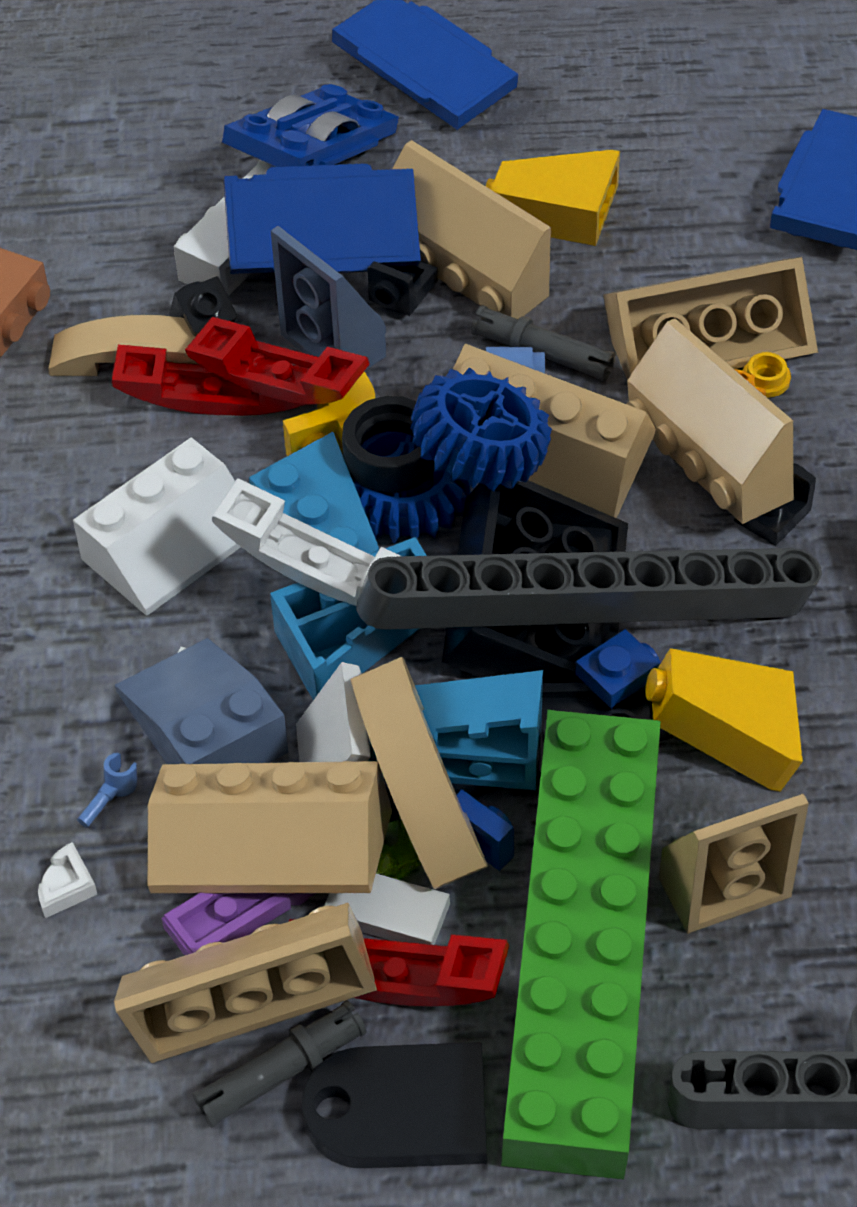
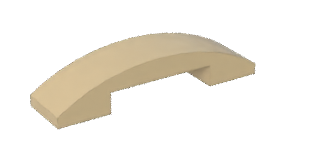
M127 315L81 323L54 334L49 374L50 376H98L99 363H115L118 344L166 348L167 362L200 364L189 358L185 351L195 336L192 335L184 318L162 315Z
M400 657L350 679L379 766L405 829L433 888H440L487 868L488 865L469 818L462 811L422 712L424 707L404 658Z

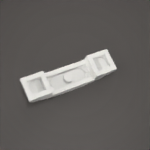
M237 478L212 517V522L225 535L272 569L312 590L357 606V599L371 564L379 558L400 556L381 547L374 557L283 513L285 500Z

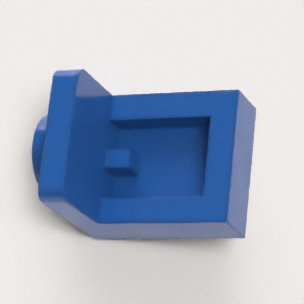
M624 629L577 660L575 675L612 708L644 687L650 671L653 668L658 669L661 662L650 645L640 643Z
M461 790L456 796L462 811L469 818L486 862L500 871L514 857V827L501 810L494 806L486 807L464 790Z

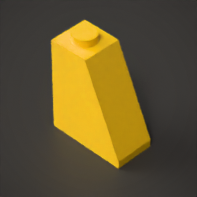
M602 150L502 161L495 179L489 178L486 187L550 226L551 238L596 246L618 188L620 151Z
M671 648L658 669L653 668L650 671L646 682V699L652 701L653 720L661 721V729L764 787L774 791H782L803 762L793 671Z

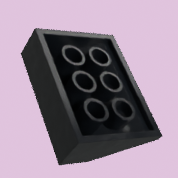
M529 480L527 482L518 481L512 489L499 484L494 491L490 490L485 484L479 483L465 500L457 555L626 552L628 523ZM619 622L446 628L442 662L480 678L543 670V683L583 682L575 675L576 661L617 635Z

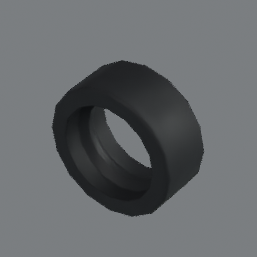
M382 396L367 400L353 409L345 420L342 433L343 458L351 477L361 486L377 492L400 493L414 489L431 478L435 471V461L421 458V447H417L410 453L397 457H380L367 452L361 447L372 436L387 431L403 432L414 436L413 430L410 428L412 424L411 416L416 404L415 400L403 396Z

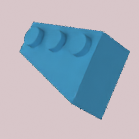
M334 432L325 435L249 477V484L285 500L284 514L368 554L379 551V546Z
M416 537L385 548L400 556H427ZM378 551L370 555L375 557ZM298 582L270 593L274 632L313 700L341 662L358 665L362 674L418 630L374 628L360 618L356 610L357 606L321 594Z
M543 670L415 685L424 707L422 712L451 783L536 790L542 728ZM369 739L371 757L368 761H378Z

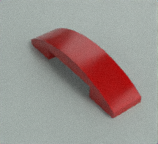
M212 317L185 349L189 358L236 385L271 398L300 404H326L343 399L370 365L366 356L331 347H326L322 354L317 357L256 341L250 326Z
M120 344L117 347L112 387L137 399L158 406L206 415L249 416L281 412L306 405L258 394L216 375L201 365L167 362L166 348Z
M453 934L450 936L448 946L364 938L377 990L354 998L407 1006H454L495 998L510 947L509 943L505 939Z

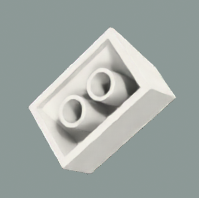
M192 437L73 519L81 559L148 616L241 548L212 522L213 514L235 483L234 478L223 462Z

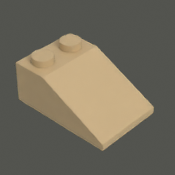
M804 794L693 831L662 848L659 880L687 934L792 897L809 805Z

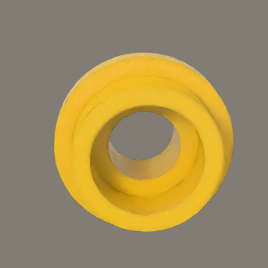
M771 352L758 353L752 356L743 368V371L750 375H755V388L766 389L767 398L779 396L789 388L791 372L787 367L786 361L778 354Z

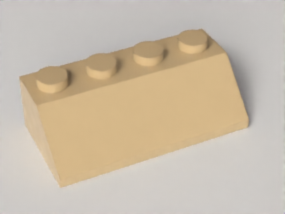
M411 140L406 143L392 169H413L421 261L438 267V278L445 282L453 291L460 292L480 306H487L489 309L516 319L525 316L548 298L551 227Z
M802 257L782 259L603 294L611 342L627 380L666 322L675 318L733 369L743 368L752 356L762 352L775 353L783 359L818 353Z
M676 318L666 322L627 380L629 402L626 404L648 413L656 428L652 440L660 452L664 455H669L683 468L691 481L698 482L712 495L715 503L721 509H727L742 524L794 500L793 420Z
M464 344L453 370L458 371L462 375L468 368L473 369L479 375H485L489 370L494 378L503 380L509 377V384L516 388L526 387V396L539 399V410L549 414L547 424L552 430L550 434L551 440L547 448L548 452L543 464L539 465L537 472H534L528 480L617 518L656 432V428L648 413L479 348Z
M378 761L162 764L148 802L147 885L150 893H371L392 813Z
M345 903L339 906L319 907L310 912L308 916L283 924L264 925L257 928L250 935L225 943H209L200 947L194 953L170 961L160 960L148 963L139 971L122 976L114 1004L116 1013L151 1063H155L376 991L377 987L361 928L349 903Z

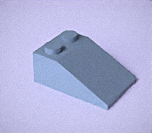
M281 227L273 228L271 230L281 335L301 352L317 357L322 354L326 347L366 356L370 363L366 370L385 358L386 326L379 314L367 304L340 273Z
M209 638L115 684L116 692L166 764L270 763L289 753L285 718L282 711L259 680Z

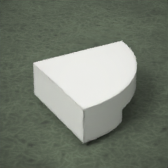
M73 842L64 846L50 859L51 864L44 873L41 884L38 887L39 901L45 918L98 895L95 883Z

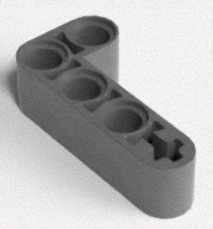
M857 1005L852 1011L844 1051H696L685 1054L677 1060L672 1070L668 1101L671 1115L681 1125L693 1129H857ZM752 1085L763 1086L771 1094L765 1096L754 1095L746 1087ZM813 1085L823 1086L829 1089L832 1094L827 1096L816 1095L807 1087ZM725 1087H731L730 1094H725ZM694 1088H699L701 1093L694 1092Z

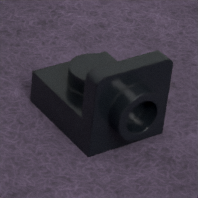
M793 463L794 500L744 524L734 518V521L776 546L811 511L816 483L815 476L807 472L799 464Z

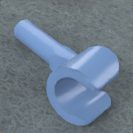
M113 753L105 759L103 766L104 784L77 818V821L82 826L88 828L106 804L115 796L123 797L134 792L137 787L136 762L127 771L119 772L121 768L120 753Z

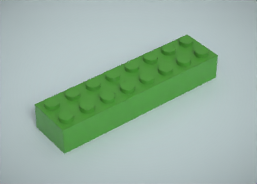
M547 710L501 1166L624 1180L630 1144L661 721Z

